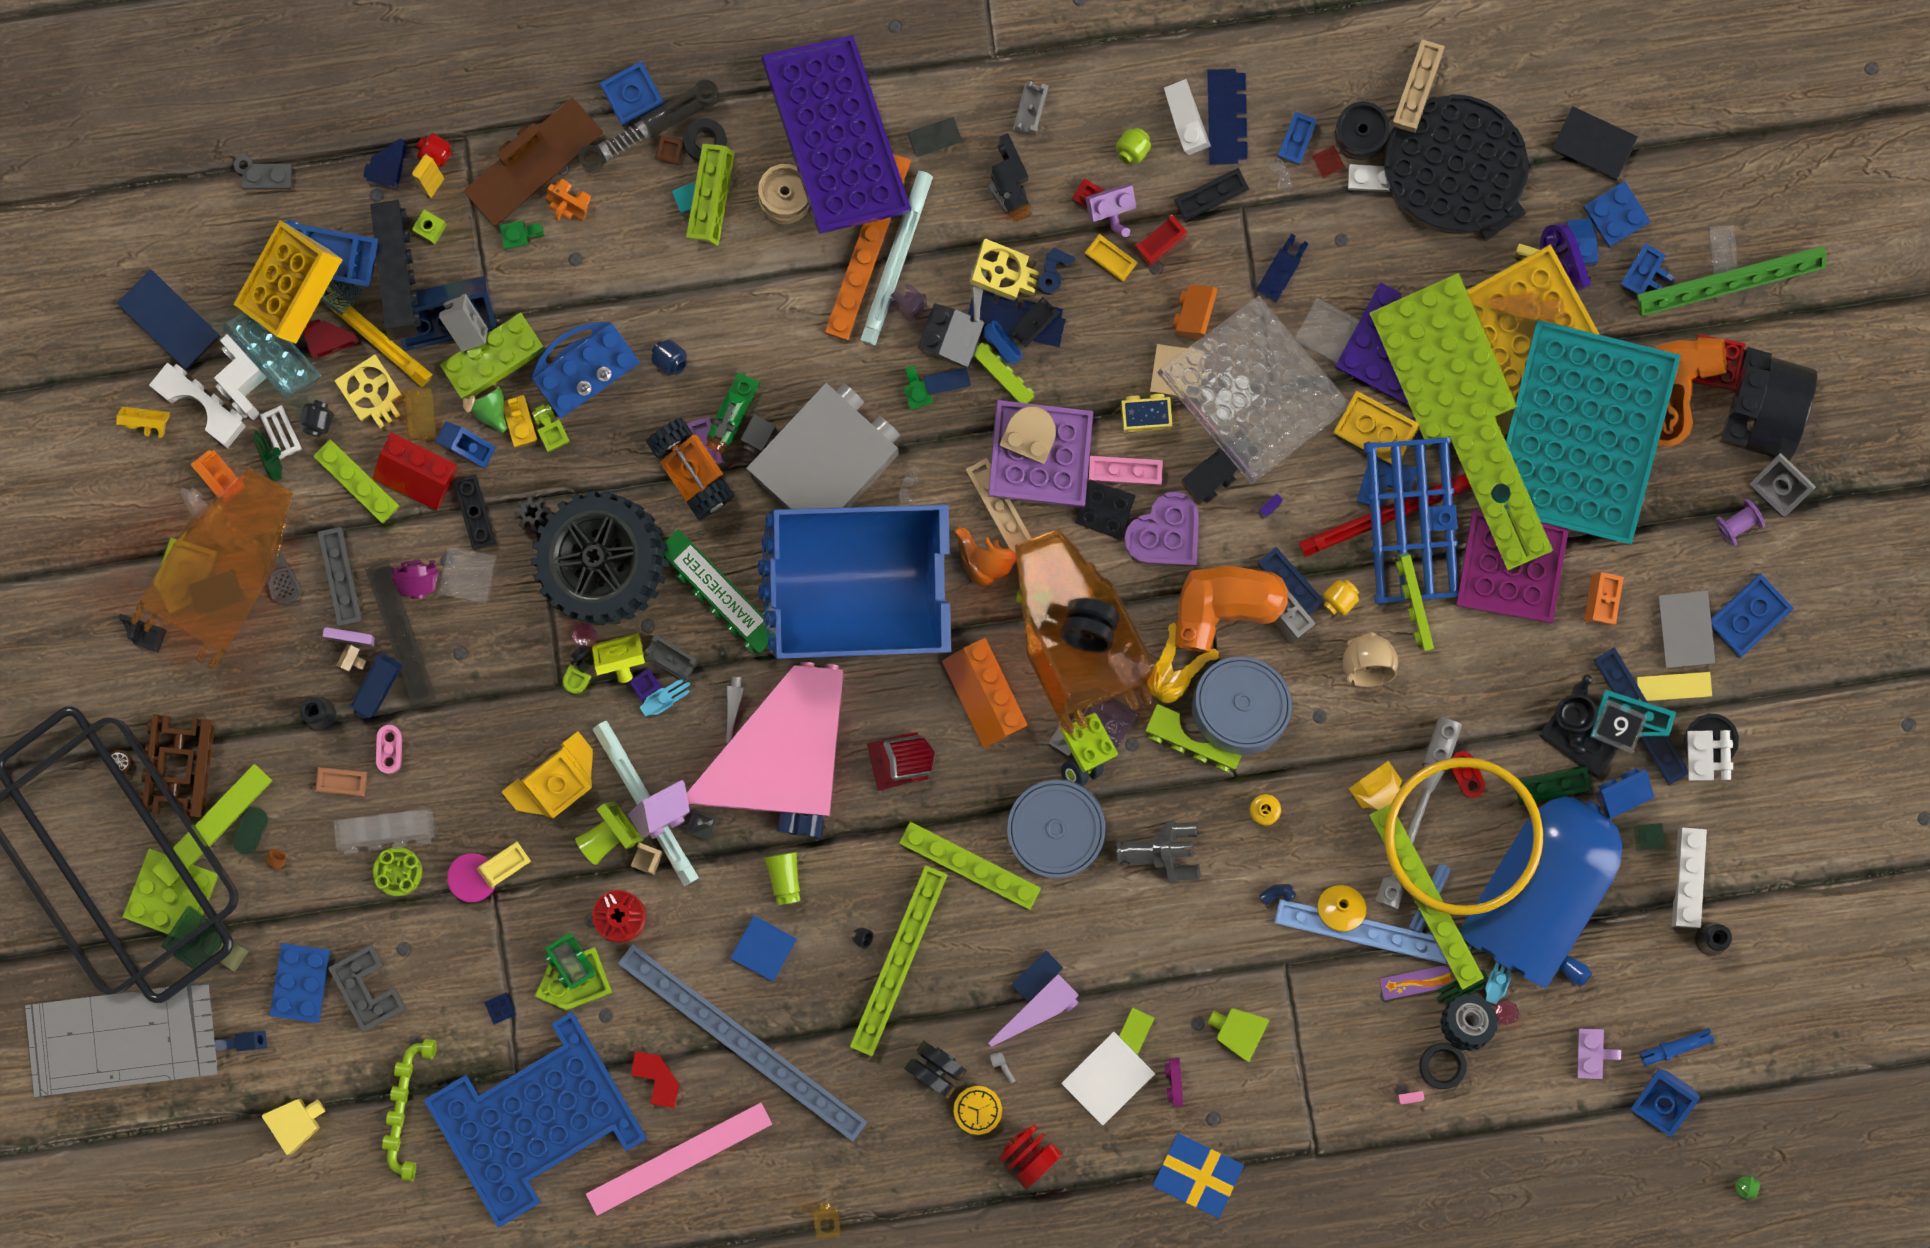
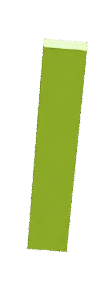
M255 764L195 825L209 847L273 782ZM189 832L173 848L187 870L203 855V852ZM167 856L151 870L169 888L180 878V875Z

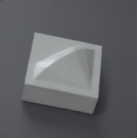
M1061 723L1048 744L1069 757L1071 751L1060 732V729L1066 725Z

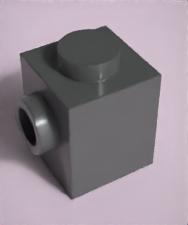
M754 414L741 438V443L744 444L743 449L754 455L757 452L761 453L775 438L773 435L777 429L776 425Z

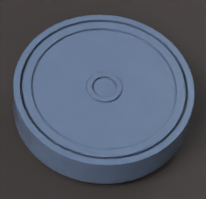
M1231 657L1215 663L1203 674L1193 695L1192 712L1199 731L1211 744L1229 753L1249 755L1264 751L1278 741L1289 723L1292 712V699L1286 682L1271 666L1250 657Z
M1047 779L1027 788L1015 801L1007 824L1008 840L1017 859L1030 871L1050 878L1072 876L1087 868L1098 856L1106 833L1105 816L1098 800L1084 786L1066 779Z

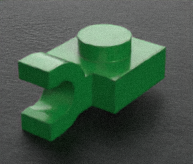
M524 221L500 225L505 250L529 246L528 238L544 236L543 226L540 223L525 227Z
M915 366L905 368L910 385L903 387L910 411L934 404L931 394L928 395L925 381L919 382Z

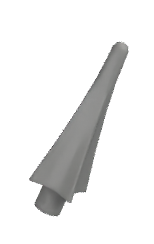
M975 265L973 266V269H970L971 276H972V273H973V270H974ZM981 269L982 274L986 279L987 271H983V269ZM970 284L974 321L979 322L983 289Z
M732 676L731 686H727L726 743L732 740L734 724L744 692V687H741V677Z

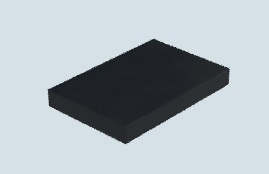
M1572 106L1551 151L1617 181L1638 136Z
M1555 713L1539 734V736L1581 766L1586 765L1588 771L1597 778L1601 776L1623 745L1607 737H1589L1591 727L1583 732L1582 745L1585 746L1586 752L1579 755L1571 747L1567 732L1558 725Z

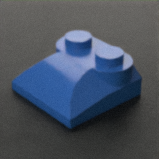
M1658 1069L1652 1075L1651 1080L1630 1110L1672 1137L1699 1101L1700 1096L1691 1086L1670 1072Z

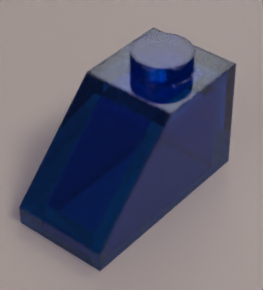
M398 139L372 156L370 164L366 163L364 178H367L366 181L370 186L398 191L407 149V143L404 139Z

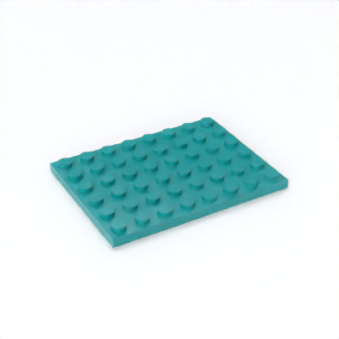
M1537 319L1516 401L1517 408L1514 409L1506 443L1541 522L1632 545L1676 377L1680 354ZM1498 484L1494 487L1492 498L1497 503H1505L1509 500L1511 491L1507 485Z

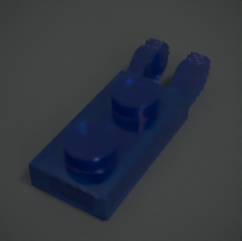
M1292 233L1283 248H1280L1256 289L1257 292L1276 303L1299 266L1300 259L1309 245L1308 242L1304 241L1301 243L1296 256L1289 254L1287 251L1293 245L1296 237Z

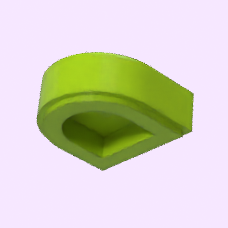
M569 665L563 677V686L568 692L579 694L586 689L592 676L582 673L577 668Z

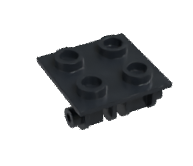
M1090 479L1086 490L1085 507H1080L1075 524L1121 539L1136 495Z

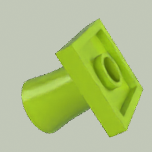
M615 801L604 803L596 809L604 819L603 822L575 838L582 853L594 865H597L620 842L625 848H630L644 841Z

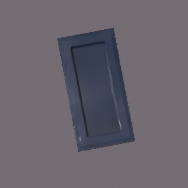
M1046 950L1011 985L1029 1002L1063 967Z

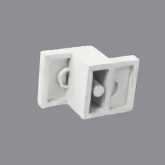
M226 334L220 340L224 345L222 351L232 362L214 377L218 382L215 387L229 401L233 398L232 406L244 418L249 416L252 420H255L261 414L245 396L267 377L236 342Z

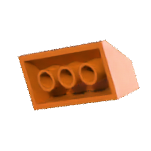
M986 638L942 660L944 668L984 749L1028 728V724Z

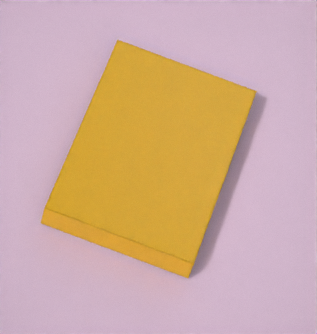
M1356 391L1333 434L1364 450V443L1368 441L1380 443L1413 440L1420 424ZM1400 446L1401 460L1409 446ZM1391 447L1376 448L1377 457L1392 465Z

